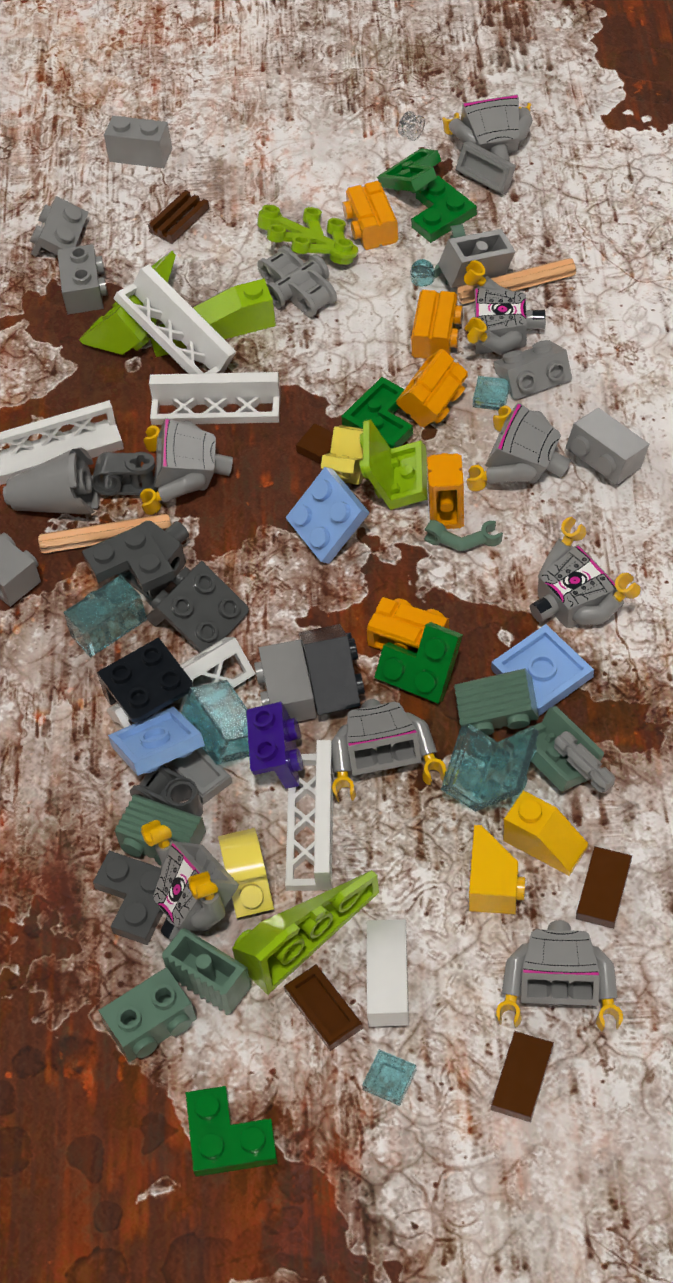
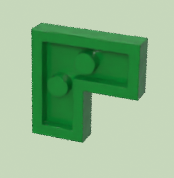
M420 148L377 176V179L383 188L419 193L428 187V183L437 178L433 166L442 160L438 150Z
M437 176L436 179L427 184L428 187L425 190L415 193L416 199L428 209L411 218V227L432 243L450 232V226L463 224L476 216L477 206L440 176Z
M381 377L341 416L343 426L363 429V422L371 419L391 449L402 446L413 435V425L393 414L400 408L396 404V400L404 389L384 377Z
M429 622L425 625L417 653L388 642L383 645L374 678L439 704L444 700L463 634Z
M226 1086L185 1092L195 1177L278 1164L271 1118L231 1125Z

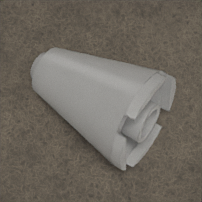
M82 447L75 448L9 478L6 486L3 487V497L6 504L10 505L15 511L86 515L94 513L93 509L99 506L100 494L92 487L93 475H91L88 465L94 464L92 458Z

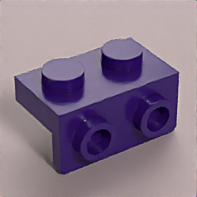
M282 702L248 709L246 714L251 772L254 775L275 771L285 789L300 786L298 771L303 770V760L299 749H296V740L301 738L297 719L289 716Z

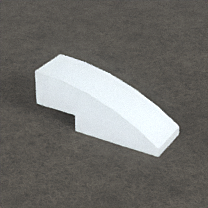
M406 919L367 921V1017L369 1027L409 1025Z

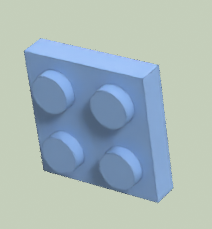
M324 467L285 518L320 562L330 564L370 512L333 469Z
M547 624L491 662V670L496 675L526 668L533 680L538 716L592 679L594 675V669Z
M174 706L108 735L112 748L137 776L143 773H152L158 770L161 765L176 758H185L191 755L194 750L205 746L201 732Z

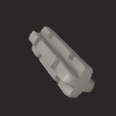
M564 731L561 735L557 736L554 740V748L563 757L568 756L567 761L586 780L591 779L592 782L590 784L597 791L605 793L614 785L615 776L606 767L601 768L602 763L581 743L577 745L576 742L578 740L570 732Z

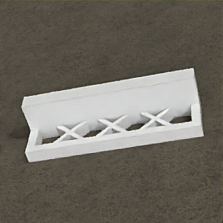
M149 264L140 269L133 284L116 292L113 298L188 374L203 373L195 365V361L204 363L210 369L205 373H224L237 352ZM134 294L143 303V306L134 304L128 297ZM151 318L159 319L165 325V328L156 326L151 321ZM172 339L182 341L187 346V349L177 347Z
M278 372L150 375L149 387L152 396L151 425H162L165 418L177 422L190 421L193 424L279 423L281 390ZM273 403L272 412H258L254 408L259 404ZM228 404H237L241 407L235 412H225L223 410ZM162 405H174L177 408L172 413L159 414V409ZM196 405H206L209 407L203 413L191 411Z
M110 400L0 432V444H11L8 449L0 451V485L6 484L9 478L75 448L82 447L91 458L98 457L104 452H115L124 449ZM107 415L106 420L96 423L90 422L95 416ZM74 425L69 431H58L62 426ZM37 433L43 435L35 441L27 440L31 435Z
M225 637L180 664L192 682L200 675L212 678L209 693L203 697L190 693L183 696L179 712L186 718L256 674L235 637ZM234 655L243 672L232 679L220 676L223 661ZM215 667L214 674L206 672ZM219 680L226 682L221 686L217 687ZM189 698L196 700L187 706ZM118 703L107 709L113 722L119 723L122 729L130 726L129 718Z
M317 740L316 754H301L303 766H316V776L308 783L299 777V787L301 789L298 791L297 787L288 788L286 891L332 889V783L334 781L332 741ZM309 794L315 800V808L305 815L296 807V803ZM307 826L315 833V841L305 849L295 840V836ZM295 850L299 853V855L296 858ZM305 860L314 866L315 878L294 879V870Z

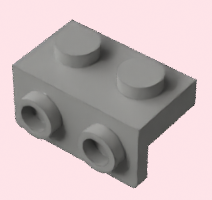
M56 196L51 206L45 204L38 221L43 224L42 226L37 225L31 236L30 242L34 243L31 254L37 256L41 247L58 255L57 250L76 247L89 212Z
M549 340L539 341L533 344L531 349L510 351L505 353L502 359L493 361L496 374L508 381L511 397L517 400L571 381L572 374L567 350Z

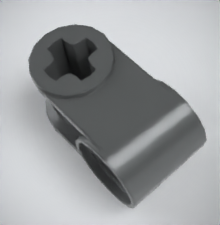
M104 452L100 454L96 460L92 477L93 489L97 493L106 496H140L142 490L146 488L156 491L157 487H154L155 477L153 476V469L155 467L154 457L146 452Z
M161 765L158 770L152 773H147L139 785H134L130 789L131 796L136 794L199 817L203 814V804L195 782L170 770L165 765Z

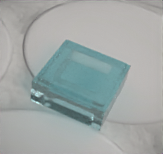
M478 376L473 396V407L499 410L500 407L505 406L509 394L508 381L501 378Z
M379 1049L362 1084V1088L368 1093L400 1106L417 1071L416 1065Z

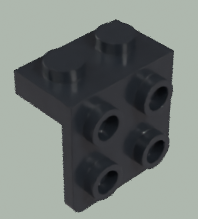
M159 637L97 672L107 701L110 705L117 702L130 721L134 723L144 720L189 694L194 688L190 677Z

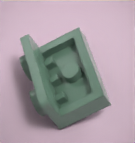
M553 706L548 709L541 723L517 732L512 743L551 783L563 792L588 780L567 761L568 756L563 757L554 748V740L557 736L561 735L564 731L570 732L578 740L576 744L581 743L599 761L603 758L604 752L557 706Z

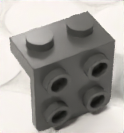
M201 561L192 570L185 566L175 576V579L171 580L176 586L169 593L163 589L149 603L154 609L145 618L155 627L166 619L196 650L202 652L225 638L247 615L249 608Z

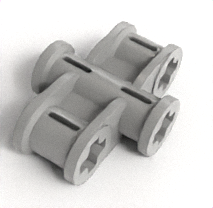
M281 246L278 249V253L268 259L262 258L257 262L258 270L267 282L273 299V306L278 309L282 308L285 305V301L290 299L307 317H313L319 308L327 303L333 304L337 301L336 292L327 280L329 277L328 267L317 254L311 255L309 261L304 264L287 246Z

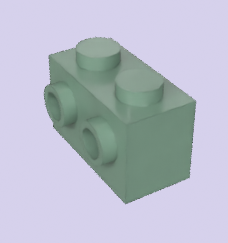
M167 967L98 1010L106 1029L129 1063L136 1058H144L150 1055L159 1043L171 1035L178 1036L184 1033L191 1026L192 1022L197 1019L191 1001Z

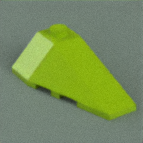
M170 251L151 266L167 283L176 257L173 251ZM134 294L128 297L134 304L143 306V303ZM117 302L112 305L113 308L104 316L99 317L79 339L84 345L121 355L131 348L138 351L150 340L147 336L148 333ZM151 318V321L156 325L157 319Z
M265 279L229 287L192 307L224 340L276 326L273 299ZM149 335L155 356L167 355L168 353ZM172 339L177 347L187 349V346L182 341Z
M371 870L260 922L252 930L244 931L232 947L234 959L248 967V977L269 995L379 893L378 875Z

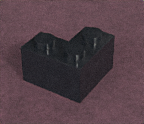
M340 624L299 632L317 714L320 715L361 706L359 695H364L365 690L361 673H354L352 661L358 659V653L351 633H345Z

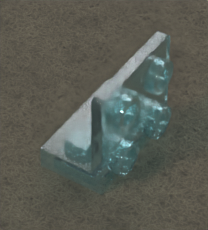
M471 724L461 727L441 790L473 811H478L520 794L527 784L528 779L526 775L531 759L537 750L536 741L539 730L530 727L497 742Z

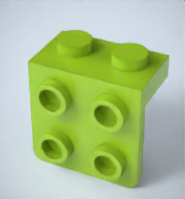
M372 420L364 421L363 433L360 434V443L363 449L360 470L363 477L369 479L373 484L377 497L379 499L382 498L390 510L428 500L427 450L422 440L391 449Z

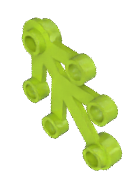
M264 205L258 213L257 225L261 229L268 230L267 239L276 243L283 241L292 242L291 250L295 253L330 254L329 258L331 261L342 265L351 264L358 255L357 246L351 240L345 238L346 222L338 218L329 219L327 233L332 235L333 239L324 236L320 225L322 212L317 208L307 207L304 209L303 222L307 224L308 228L282 217L280 208L274 205Z

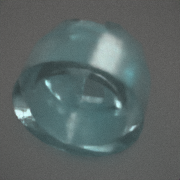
M426 259L415 261L410 269L411 282L420 287L432 284L435 280L433 264Z

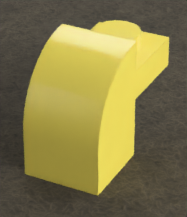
M343 425L334 426L331 451L328 454L322 455L321 468H331L345 483L359 485L363 480L360 470V460L363 459L360 434L363 433V429Z
M255 828L218 836L225 870L239 884L232 896L236 918L273 910L274 906Z

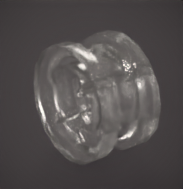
M407 111L399 122V135L407 136L411 141L417 140L424 130L425 118L421 115H416L415 112Z

